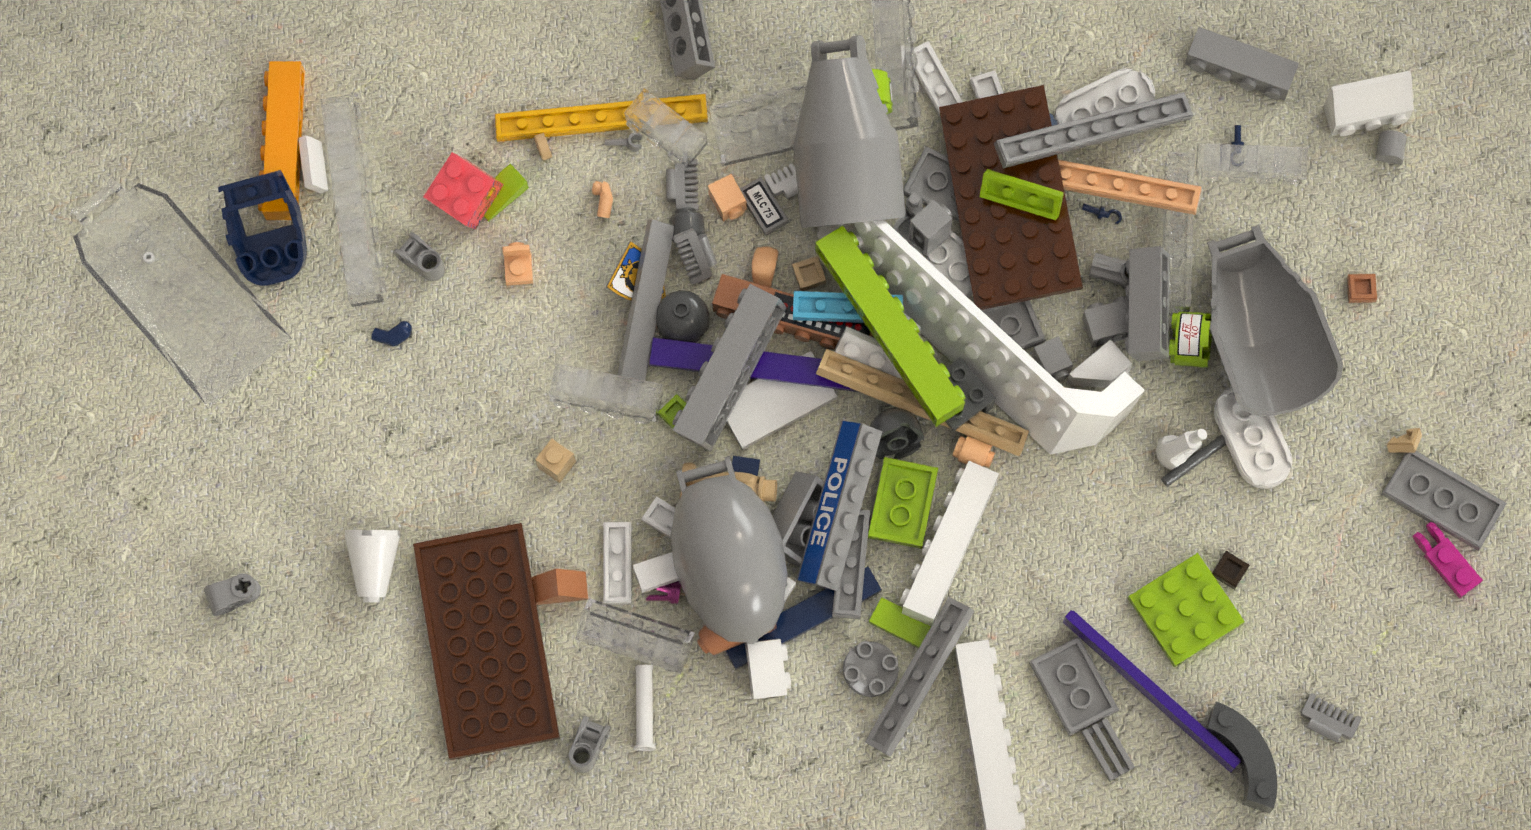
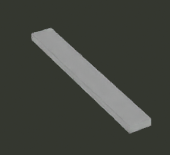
M1182 92L996 140L994 146L1002 167L1006 168L1187 121L1194 115L1185 93Z

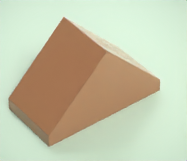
M553 569L532 577L537 605L588 600L587 578L584 571Z

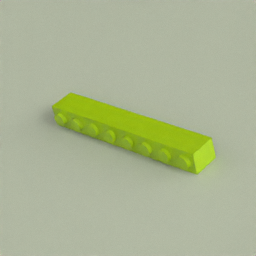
M841 226L816 241L815 252L930 420L937 427L964 409L966 397L958 385L953 386L949 380L950 373L943 363L938 364L933 357L935 352L927 340L922 341L918 335L920 332L914 320L912 318L908 320L902 312L904 307L898 297L895 296L893 298L887 290L889 285L886 279L881 274L878 276L873 270L874 263L867 253L862 254L858 248L859 242L852 231L847 232L845 227Z

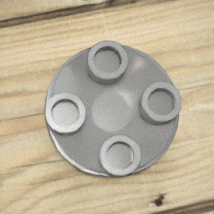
M863 641L854 646L846 655L843 663L844 679L848 686L859 695L866 697L883 695L893 687L897 680L898 659L885 645L877 642Z

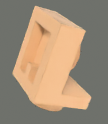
M513 242L508 246L502 247L506 285L533 284L530 246L522 242Z

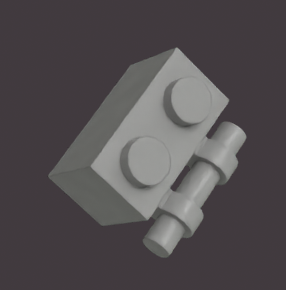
M911 194L906 200L905 209L906 218L910 221L908 239L927 257L950 237L952 213L944 204L939 205L935 200H932L923 208L922 199L919 195Z

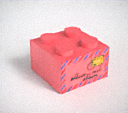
M452 152L423 197L465 226L476 229L504 184L464 157Z

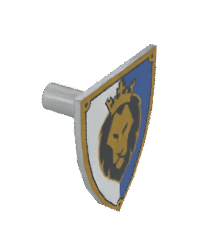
M629 241L606 285L607 289L629 301H632L642 251L640 247ZM664 286L661 299L666 297Z

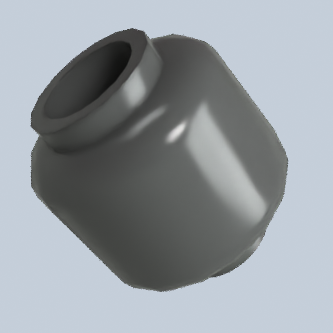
M695 208L677 209L675 214L669 219V224L674 226L673 236L690 228L696 231L697 236L705 234L703 215L697 212Z

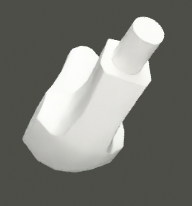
M1199 429L1197 431L1185 432L1179 437L1175 435L1162 437L1158 440L1156 448L1158 461L1169 470L1178 467L1202 447V440L1206 439L1207 432L1204 429Z

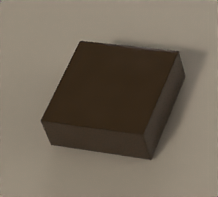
M1225 551L1212 574L1216 579L1235 590L1250 565L1230 552Z

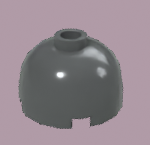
M678 290L669 293L660 302L657 308L656 324L659 333L665 339L696 343L704 335L705 331L707 332L710 315L706 303L699 295L691 291Z
M886 409L878 414L870 424V427L882 431L876 457L884 459L885 455L890 456L894 454V459L910 456L921 447L920 441L924 440L923 430L916 416L904 409Z

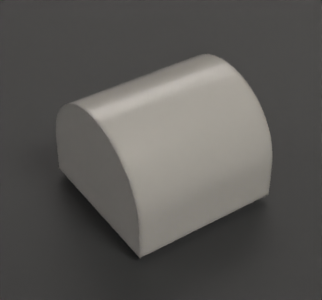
M1382 131L1378 139L1375 160L1402 165L1407 136L1399 131Z

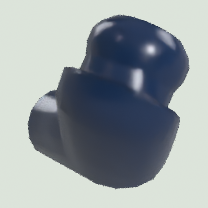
M401 321L389 331L374 328L371 340L389 346H398L410 337L412 326L407 321Z

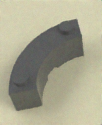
M1216 701L1212 707L1206 729L1241 761L1240 766L1244 779V799L1242 805L1270 813L1274 809L1277 797V773L1271 751L1260 732L1247 718L1227 705Z

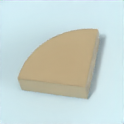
M1421 429L1406 430L1407 434L1395 438V436L1391 438L1387 443L1388 452L1415 453L1422 437Z

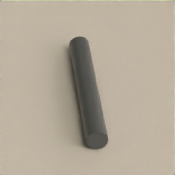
M1221 434L1184 463L1163 476L1161 480L1166 487L1170 486L1225 446L1224 436Z

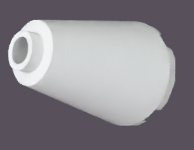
M345 530V540L357 596L363 597V602H380V597H386L400 539V531Z

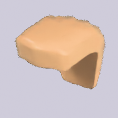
M768 246L756 248L752 260L753 283L771 288L778 262L779 252L777 249Z

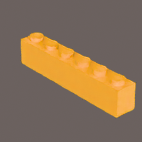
M269 61V71L264 73L265 87H268V94L263 96V109L267 111L266 120L262 121V135L265 136V145H261L260 149L261 161H264V170H260L259 175L281 170L299 204L301 157L298 138L302 137L305 70L301 61ZM283 198L258 204V210L262 211L266 220H292L287 203L284 202Z

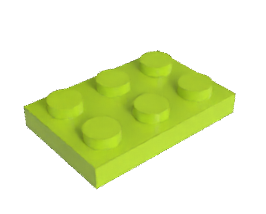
M884 457L868 538L922 549L938 473L937 467Z

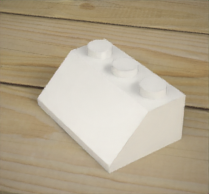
M1405 71L1331 87L1323 106L1331 135L1340 134V136H1348L1355 133L1356 130L1366 129L1367 131H1373L1385 124L1392 123L1395 126L1407 122L1414 110L1411 72Z

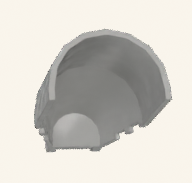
M856 35L847 40L826 43L822 40L812 42V62L793 145L801 228L906 217L898 135L895 128L891 127L886 114L888 112L885 104H882L877 92L879 87L866 57L863 36ZM848 50L851 53V58L827 59V53Z
M1253 226L1250 231L1217 242L1215 240L1207 242L1212 256V312L1210 330L1233 394L1242 410L1255 415L1275 416L1285 414L1313 404L1332 391L1341 379L1343 361L1318 297L1311 288L1309 289L1296 271L1293 272L1282 256L1268 243L1263 236L1260 226ZM1255 240V242H1252V243H1249V244H1246V245H1243V246H1240V247H1237V248H1234V249H1231V250H1228V251H1225V252L1220 253L1221 251H1224V250H1227V249H1230V248H1233V247H1236V246H1239V245H1242V244H1245V243H1248V242H1250V241Z

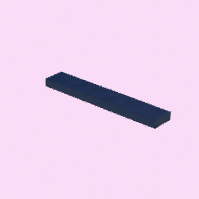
M869 566L865 567L862 602L882 592ZM824 589L783 611L776 622L777 628L760 637L758 641L781 639V644H785L834 618L832 613L835 591ZM745 643L725 651L735 670L747 664Z

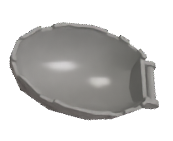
M730 456L724 457L725 460L685 472H682V470L676 471L682 496L675 507L670 535L673 563L688 603L699 615L706 627L728 642L754 644L760 637L774 629L784 608L788 573L782 537L770 509L751 487L736 479ZM725 471L729 473V475L707 478L686 487V483Z

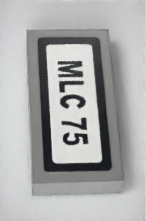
M762 177L740 188L746 199L749 211L765 236L789 223L788 218Z

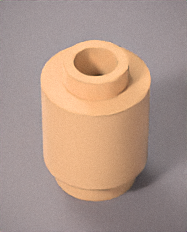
M960 436L952 456L958 458V462L966 465L968 461L989 468L995 452L991 451L992 445L967 436V438Z

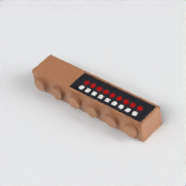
M724 274L721 275L712 302L713 312H716L717 316L727 319L730 313H735L739 305L737 299L744 288L747 289L752 284L778 297L787 307L774 331L775 334L782 335L785 332L794 335V338L803 342H809V340L816 341L822 347L831 350L836 348L846 326L874 338L865 323L793 320V294Z

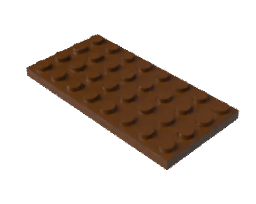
M1044 85L939 107L975 305L980 310L1082 290L1083 285L1058 155L1003 168L994 146L996 140L1052 126ZM989 169L1064 192L1059 217L1053 220L979 197L985 171Z
M522 523L414 543L413 547L449 760L560 739Z

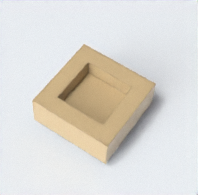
M818 256L792 264L800 291L826 284V278Z

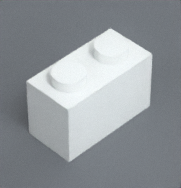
M781 639L757 641L754 644L745 643L752 699L787 695V689L791 688L790 673L784 671L783 661H788L786 644H781Z

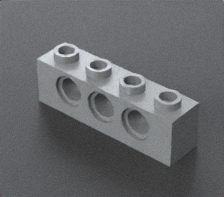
M660 0L675 77L695 80L714 69L715 63L702 0Z

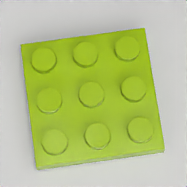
M1198 553L1128 596V600L1174 667L1245 622Z

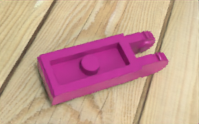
M1430 522L1426 525V529L1438 544L1432 548L1428 540L1419 532L1413 535V539L1425 554L1424 557L1458 598H1462L1483 580L1452 542L1445 538L1438 526Z

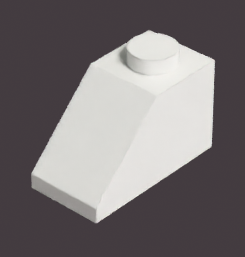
M1109 340L1069 373L1068 382L1070 385L1107 388L1124 372L1130 376L1129 372L1132 363Z

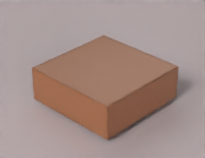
M1348 274V303H1375L1377 301L1376 275Z

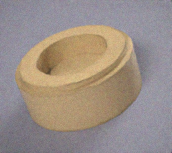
M544 133L535 135L534 141L541 160L545 161L552 158Z

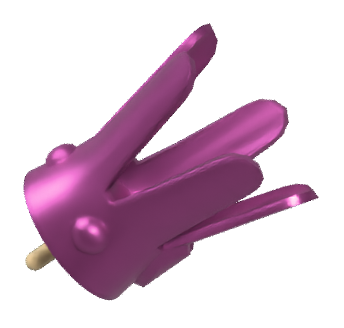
M677 581L656 588V590L667 594L649 595L646 600L669 601L671 604H678L680 595L685 596V593H681L682 586Z

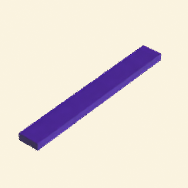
M653 338L649 365L699 372L705 361L709 362L714 352L711 351L713 345ZM763 352L750 379L859 392L817 375L816 372L822 360L820 358Z
M1070 610L1064 617L1063 623L1224 768L1232 773L1241 762L1240 759L1074 610Z

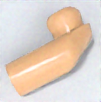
M595 181L592 193L600 196L597 216L610 218L613 203L610 185L605 181L603 183Z

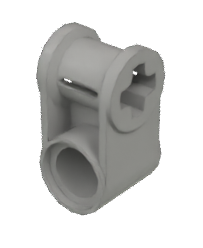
M410 232L408 240L400 249H395L393 253L400 261L414 269L429 281L439 280L445 273V266L440 255L418 235ZM429 262H437L434 268H425Z
M243 573L227 580L213 583L205 587L204 592L213 616H219L258 599L261 593V586L249 574ZM245 583H248L250 585L249 587H247V593L241 591L245 589Z
M583 717L575 740L569 750L570 764L576 772L586 773L592 770L601 749L609 737L611 726L606 725L604 727L590 721V717ZM580 752H585L590 757L586 763L579 764L575 762V756Z

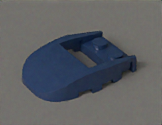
M278 170L219 186L218 191H223L226 206L221 208L222 217L226 221L228 232L225 236L228 246L232 245L237 256L235 261L244 277L253 284L267 286L287 281L297 275L307 258L306 237L300 206L282 171ZM283 198L284 202L287 203L293 224L246 236L238 209Z

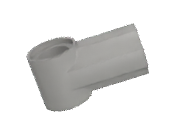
M1095 253L1089 277L1119 284L1125 290L1126 286L1129 285V278L1125 276V272H1127L1125 260Z

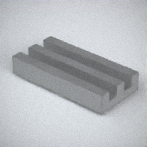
M1107 718L1082 731L1083 737L1109 782L1135 768ZM1104 727L1106 733L1108 734L1117 752L1119 753L1124 764L1126 765L1125 767L1122 768L1120 762L1118 761L1113 750L1111 749L1106 738L1104 737L1102 731L1100 730L1101 728ZM1095 732L1116 768V772L1112 773L1091 736L1092 733Z

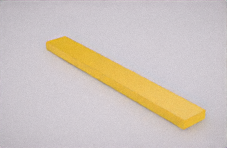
M705 94L495 114L497 142L533 139L535 135L544 133L545 137L708 122Z

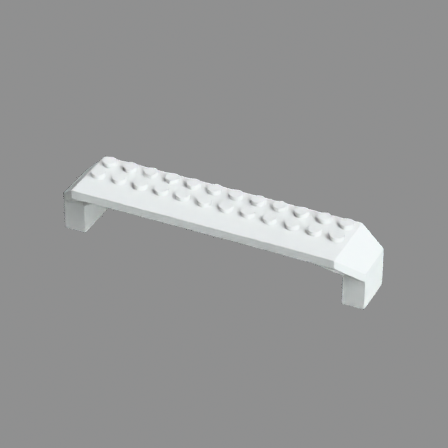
M885 220L818 226L817 236L820 239L841 226H844L847 232L852 231L858 239V248L862 254L867 253L874 263L873 270L878 276L881 274L886 279L889 285V289H887L891 295H903V312L921 326V334L952 363L961 357L996 397L995 403L1021 428L1028 430V434L1050 455L1098 444L1126 419L1145 390L1126 372L1120 375L1102 392L1064 388Z

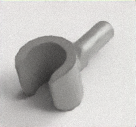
M634 132L629 135V138L605 139V145L627 146L630 151L637 152L641 149L642 145H635L631 141L642 140V135Z

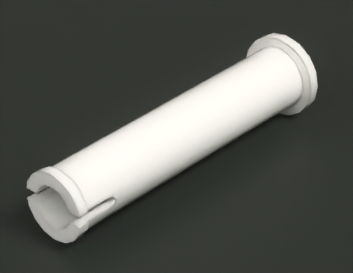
M637 665L635 667L636 745L633 748L635 751L656 750V746L653 745V666Z

